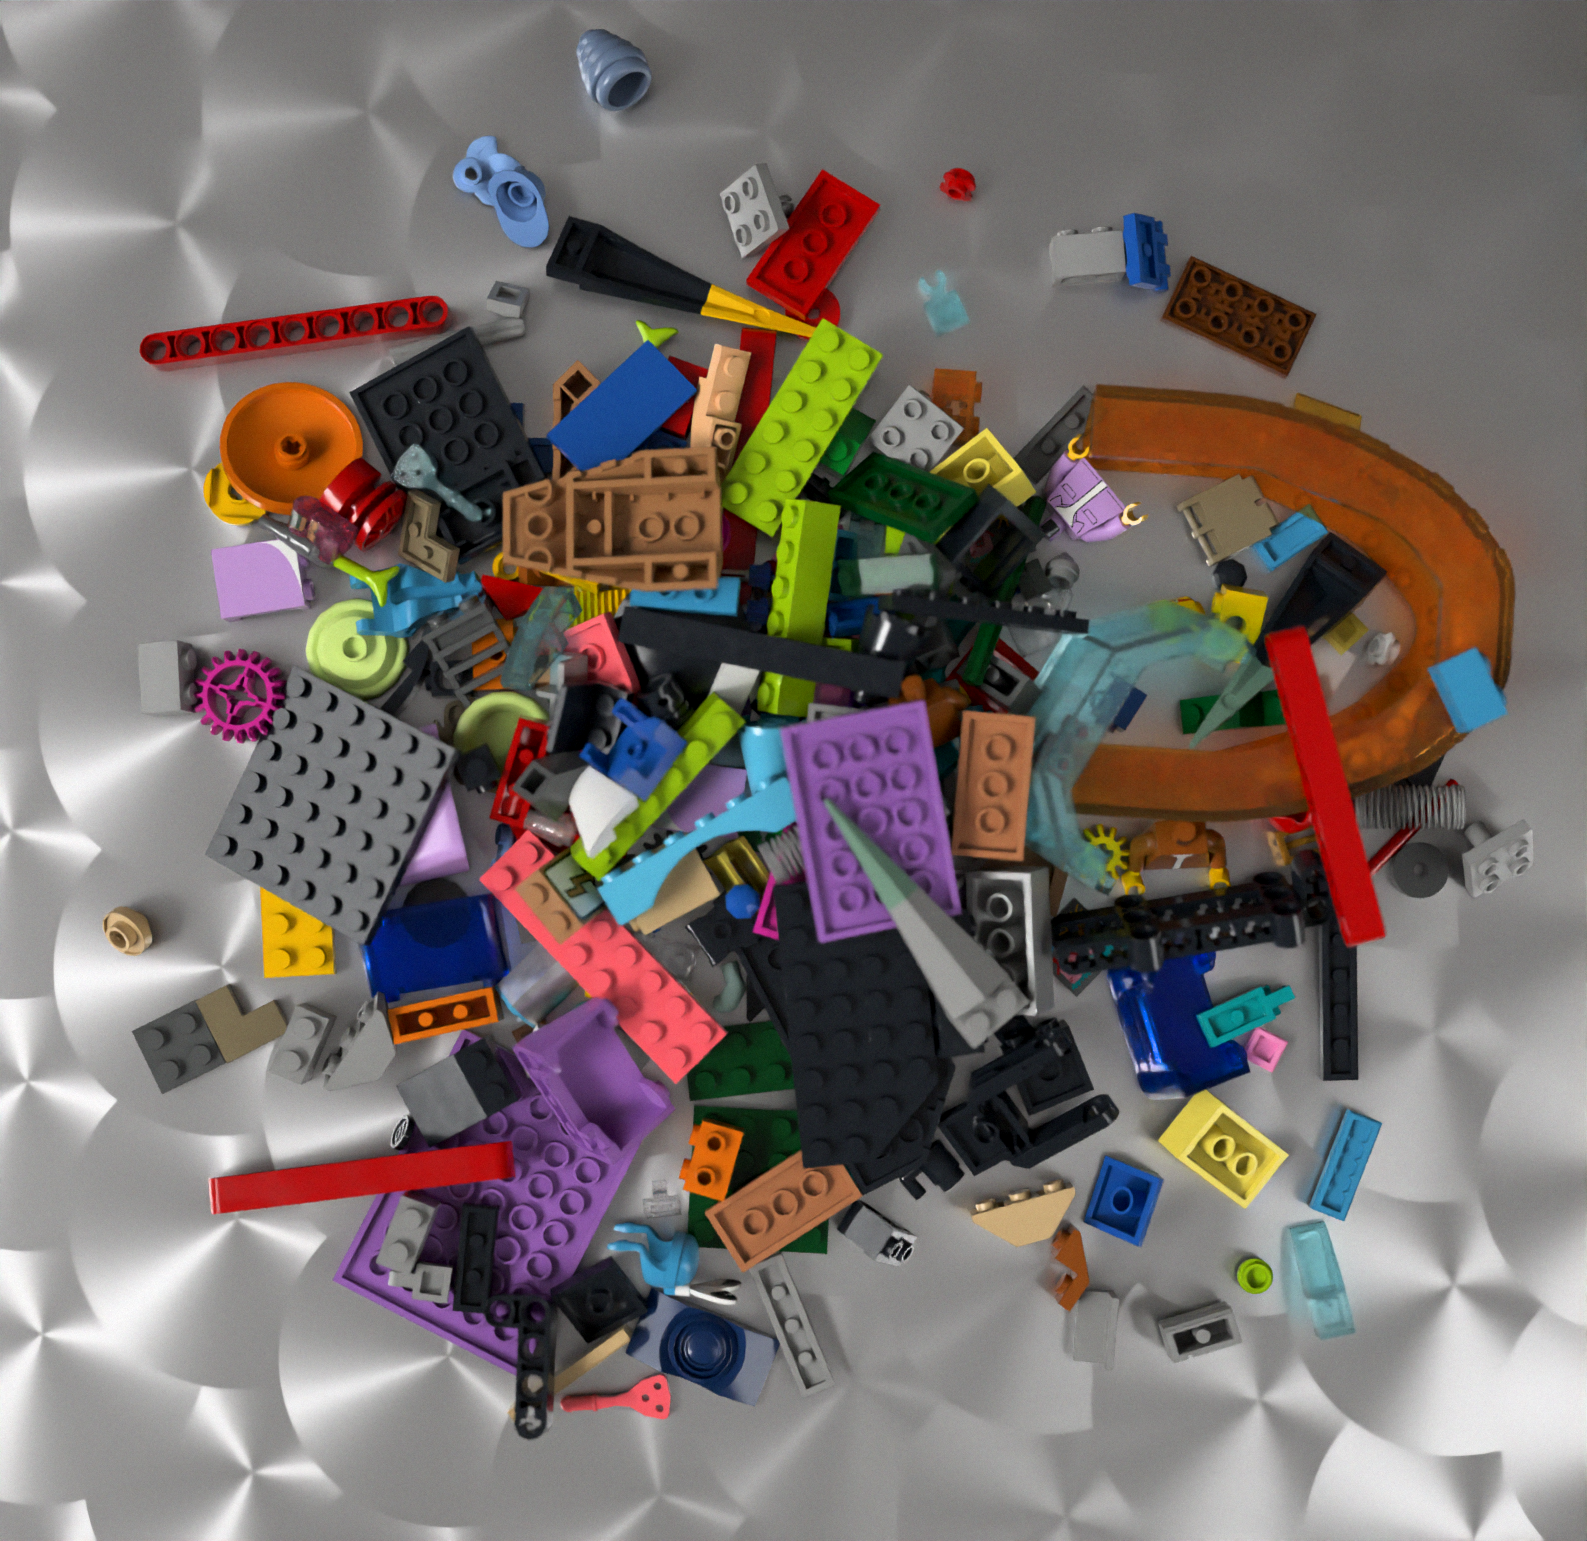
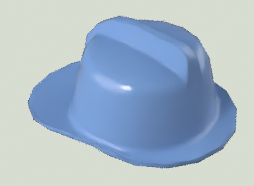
M517 166L514 170L496 172L490 179L488 189L504 233L514 243L522 247L532 248L541 245L547 238L550 228L544 205L546 191L541 179L533 172L526 170L524 166Z

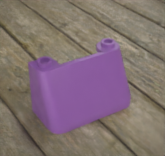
M594 997L525 1036L514 1045L513 1049L573 1142L587 1155L614 1165L676 1109L669 1100L671 1094L667 1087L659 1080L653 1082L650 1079L644 1078L613 1028L618 1024L616 1016L619 1014L615 1005L607 998Z

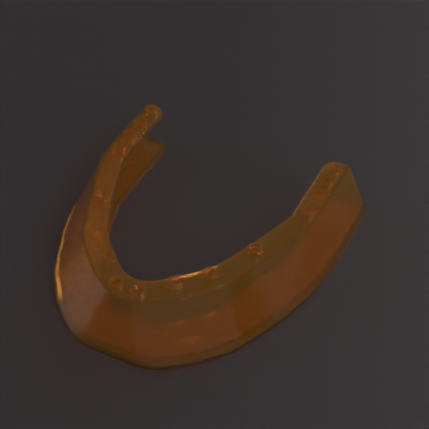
M1105 384L1095 385L1082 444V450H1086L1090 445V452L1085 456V459L1095 470L1214 478L1223 481L1237 474H1240L1242 480L1253 475L1264 494L1263 498L1300 513L1347 538L1364 551L1373 562L1388 571L1386 578L1410 608L1415 624V634L1408 652L1395 667L1358 701L1329 716L1351 799L1420 772L1437 761L1473 731L1458 734L1427 668L1465 650L1477 647L1479 653L1483 652L1490 662L1491 672L1489 674L1494 685L1500 686L1504 691L1511 669L1516 589L1513 569L1505 549L1499 546L1488 530L1490 527L1475 508H1471L1454 491L1455 488L1437 472H1431L1412 459L1390 448V445L1343 423L1338 424L1298 409L1283 406L1281 403L1223 393ZM1288 731L1219 751L1071 742L1069 773L1063 781L1060 780L1067 814L1165 821L1231 822L1274 818L1309 811Z

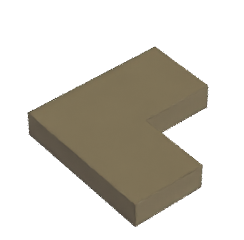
M417 489L408 491L398 555L445 583L454 581L460 549L436 536L441 503Z
M226 985L195 1001L226 1063H230L284 1035L288 1026V1022L277 1000H273L245 1015L230 985Z

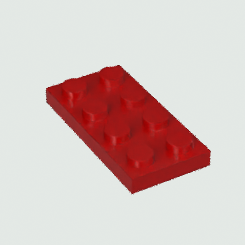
M822 169L787 219L790 229L770 244L747 277L746 285L805 321L879 213L881 205Z

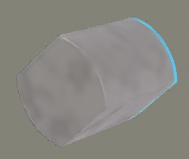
M539 943L494 988L503 999L502 1002L516 1016L515 1019L519 1023L523 1020L530 1027L535 1028L537 1023H541L580 984Z

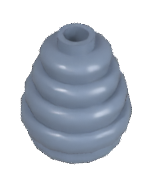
M605 29L588 30L582 34L576 49V56L579 59L581 79L590 98L609 111H621L638 102L647 92L652 77L651 69L642 50L633 46L630 41L620 38Z

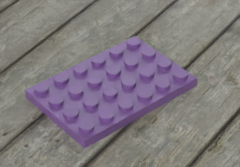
M920 699L779 727L818 941L822 943L897 927L825 806L824 799H830L948 916L962 914L925 701Z

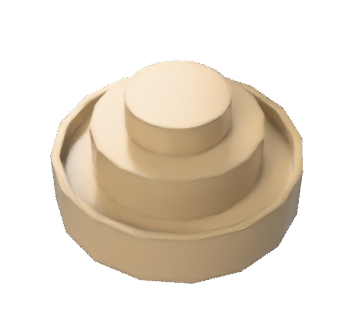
M119 906L111 910L104 917L103 930L109 943L118 951L126 955L137 956L143 953L152 943L149 923L142 913L128 907Z

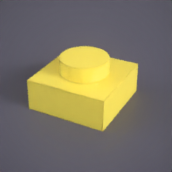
M1352 613L1329 632L1324 639L1342 656L1369 629Z

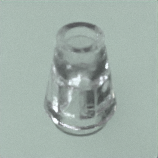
M531 808L526 815L523 826L524 829L530 830V832L560 848L563 845L571 847L578 829L572 814L562 813L555 823L540 811Z

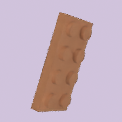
M962 711L950 848L951 855L1023 861L1035 717Z
M800 1149L725 1197L724 1202L719 1201L705 1210V1214L740 1270L744 1273L863 1195L844 1165L803 1169Z

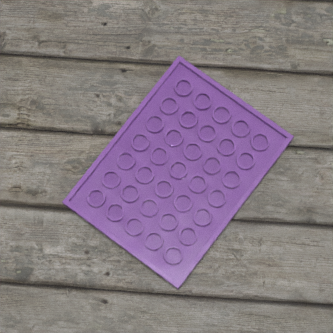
M463 1029L449 1056L484 1037L468 1029ZM495 1044L523 1097L429 1148L416 1122H414V1129L408 1143L398 1153L399 1155L512 1141L516 1177L412 1190L441 1201L419 1261L453 1266L447 1304L411 1299L413 1288L388 1285L390 1270L392 1269L375 1263L400 1198L406 1191L376 1195L333 1281L516 1376L518 1328L493 1327L487 1323L484 1314L453 1311L463 1203L499 1206L491 1297L506 1292L543 1293L551 1297L550 1289L571 1278L576 1271L642 1140L614 1165L587 1155L573 1142L533 1080L526 1076L525 1069L516 1054ZM499 1300L496 1304V1313L501 1319L506 1320L510 1316V1306L507 1302ZM534 1301L530 1309L531 1315L536 1320L542 1321L546 1314L545 1307L542 1303ZM532 1338L529 1343V1349L532 1354L539 1342L537 1338Z

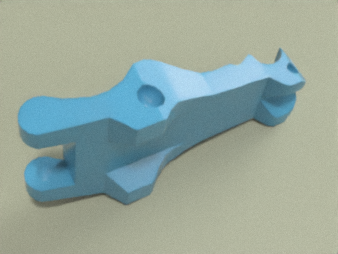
M399 563L395 565L399 566L398 574L388 582L387 603L381 608L376 595L368 584L351 575L349 576L352 589L370 588L374 619L367 618L356 621V629L359 635L394 636L397 638L412 637L433 615L443 610L446 613H451L459 609L458 603L470 595L476 594L478 598L484 595L481 579L474 570L467 574L456 572L455 580L445 583L427 572Z

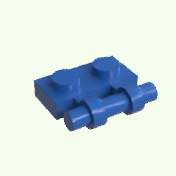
M1138 213L1123 216V240L1126 244V274L1129 278V285L1149 290L1155 288L1156 293L1169 291L1168 278L1171 277L1170 265L1166 264L1165 247L1168 246L1167 234L1163 233V222L1155 221L1154 217Z

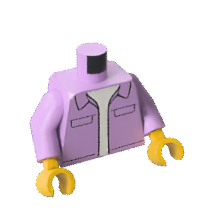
M1078 434L1070 441L1069 450H1066L1051 467L1044 488L1047 497L1045 501L1047 504L1046 509L1051 515L1040 523L1039 528L1046 534L1044 537L1049 542L1054 540L1063 531L1073 541L1079 538L1087 543L1111 540L1129 529L1131 525L1144 522L1148 518V514L1139 519L1136 518L1133 514V509L1135 506L1140 505L1141 502H1135L1125 507L1085 459V456L1092 450L1093 445L1091 443L1086 450L1078 449L1076 441L1082 434Z

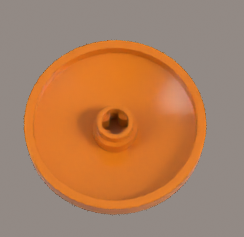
M282 382L270 384L252 391L232 408L221 430L220 455L222 466L229 482L244 499L269 512L292 515L294 509L298 515L315 512L320 497L332 480L349 463L357 458H363V441L354 415L340 399L326 390L313 385L298 382Z

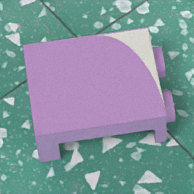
M275 539L211 550L221 619L234 622L243 620V617L298 608L303 610L311 609L310 600L315 599V590L312 579H307L305 566L310 565V560L288 547L281 540Z
M707 763L651 824L652 827L672 831L682 830V832L691 833L697 829L694 824L697 820L711 812L716 817L726 812L728 808L725 804L744 793L747 776L746 768ZM738 831L718 837L737 839Z

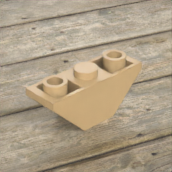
M1057 1179L1044 1183V1189L1030 1193L1029 1189L1014 1191L1009 1194L1010 1199L996 1202L995 1198L985 1199L975 1203L976 1208L969 1210L973 1223L1016 1247L1045 1240L1053 1236L1076 1194L1074 1186L1070 1182L1064 1183L1063 1179Z

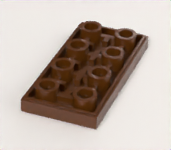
M1190 256L1160 321L1286 379L1317 314Z

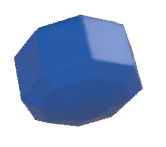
M749 884L734 885L725 895L726 909L736 919L751 918L760 908L759 894Z

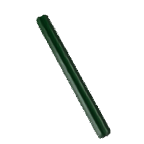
M1031 496L1026 500L1022 513L1039 527L1047 504L1040 496ZM1028 556L991 596L988 604L989 607H991L992 601L1012 603ZM981 623L962 676L963 682L976 687L982 685L1003 626Z

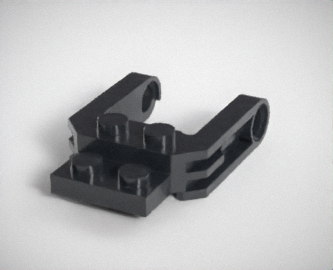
M1061 1028L1049 1029L971 1072L966 1092V1101L941 1114L938 1128L974 1176L1004 1160L1010 1161L1012 1166L1030 1169L1103 1130L1118 1117L1119 1109L1108 1094H1100L1032 1130L1029 1128L1026 1118L1005 1091L1045 1069V1064L1061 1056L1068 1048H1072L1071 1041Z

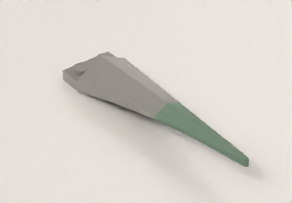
M824 799L825 806L891 915L948 1019L970 1047L975 1049L1026 1006L1029 1001L1000 965L830 799Z

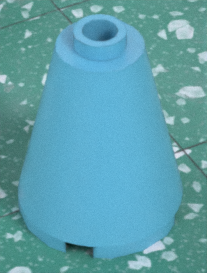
M762 713L758 721H750V715L743 716L742 718L745 723L737 732L751 794L754 795L759 792L756 785L772 775H775L777 780L785 777L789 783L779 727L798 724L799 717Z

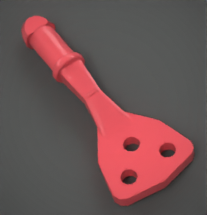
M659 1373L642 1379L627 1392L617 1395H597L596 1393L589 1396L568 1395L561 1400L560 1406L564 1411L571 1413L580 1410L598 1411V1409L613 1406H626L633 1408L644 1416L666 1419L670 1414L671 1392L667 1376ZM655 1383H660L661 1388H656ZM647 1394L649 1400L643 1399V1395ZM657 1405H662L663 1410H658Z

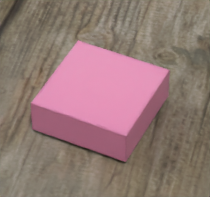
M1259 1026L1251 1031L1239 1056L1269 1072H1273L1288 1041Z

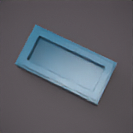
M1308 504L1271 529L1272 535L1270 538L1252 547L1271 572L1329 533V531L1310 504Z

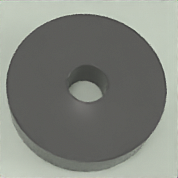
M1415 842L1404 845L1392 857L1389 873L1393 885L1402 894L1412 898H1428L1437 894L1444 887L1448 879L1449 867L1446 857L1437 847L1424 842ZM1417 864H1421L1424 868V873L1420 877L1414 873V867Z

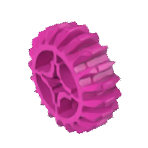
M238 649L235 658L231 651H225V663L219 657H213L211 660L215 669L203 666L201 670L208 676L207 679L197 678L195 680V684L203 687L202 692H195L193 694L196 699L203 700L202 704L194 708L195 712H207L200 722L202 725L213 723L210 733L218 735L222 732V740L229 742L234 734L236 742L240 744L245 742L246 735H248L250 741H258V729L263 735H267L268 729L265 727L267 721L272 724L271 715L273 711L282 708V706L276 705L278 699H285V694L280 693L279 689L284 687L286 680H275L281 675L282 670L278 667L270 669L273 660L266 657L260 661L259 652L253 651L248 657L246 650ZM245 668L243 674H239L233 684H220L222 679L230 672ZM256 672L261 676L266 685L267 699L260 697L256 692L255 685L257 680L254 679ZM227 691L247 693V697L255 699V702L248 700L240 701ZM216 694L223 696L227 702V710L225 712L229 714L227 720L221 715L217 707ZM258 707L263 709L260 715L251 722L238 725L240 718H244L250 708Z

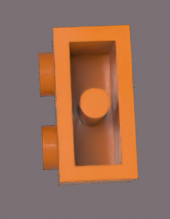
M703 1117L701 1125L694 1124L689 1140V1145L695 1146L692 1159L684 1158L679 1179L685 1180L683 1190L724 1202L744 1128Z

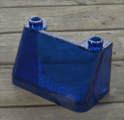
M493 893L387 910L371 946H364L358 943L371 998H374L379 991L385 995L387 1003L400 1001V994L464 983L483 981V987L495 986L511 971L501 902Z
M1216 952L1163 960V966L1152 972H1138L1131 966L1108 969L1107 971L1108 984L1137 1079L1143 1093L1149 1099L1186 1098L1251 1072L1244 1047L1235 1040H1229L1218 1046L1210 1047L1196 1017V1014L1213 1007L1203 974L1213 970Z

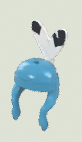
M625 1222L615 1225L614 1230L620 1232L647 1234L649 1251L644 1244L629 1240H618L609 1243L607 1249L639 1252L645 1282L649 1285L663 1288L664 1295L690 1296L692 1294L714 1303L727 1305L737 1303V1297L731 1292L741 1287V1282L738 1280L723 1279L691 1285V1281L695 1278L699 1266V1246L692 1234H688L686 1231L675 1230L673 1240L667 1242L658 1235L653 1227L647 1224Z

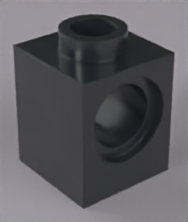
M452 660L447 662L451 667L461 662L462 660ZM437 661L430 662V670L425 671L426 691H431V696L436 699L457 698L453 688L446 689L444 687L443 670ZM473 666L458 673L461 685L473 679ZM474 689L466 693L468 697H478V692L474 691Z

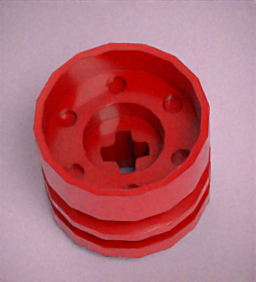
M360 457L349 463L332 480L320 497L315 513L334 529H338L348 523L344 531V537L349 541L355 540V546L362 552H366L376 546L396 526L405 511L407 494L401 489L396 491V485L391 481L384 482L377 487L382 474Z

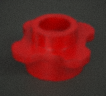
M953 168L949 172L944 173L943 178L945 182L940 184V190L952 199L970 201L973 196L971 191H974L976 188L974 176L961 168Z

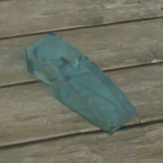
M545 586L534 600L516 632L507 655L500 681L504 688L530 691L568 646L569 643L563 633L583 611L572 589Z
M1325 1221L1289 1228L1304 1297L1308 1300L1315 1335L1319 1339L1324 1340L1356 1333L1343 1278Z

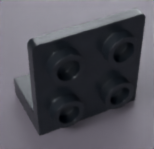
M602 680L563 683L555 697L556 708L552 724L547 731L548 742L546 752L553 755L583 750L588 743H592L607 755L627 727L626 724L612 714V709L620 698L632 704L635 692Z

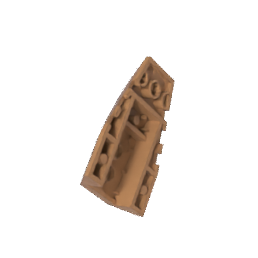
M715 447L643 450L633 453L632 457L618 461L613 459L600 463L601 466L582 472L580 470L567 473L565 477L551 481L546 479L503 492L504 564L642 592L718 589L723 564L722 490Z

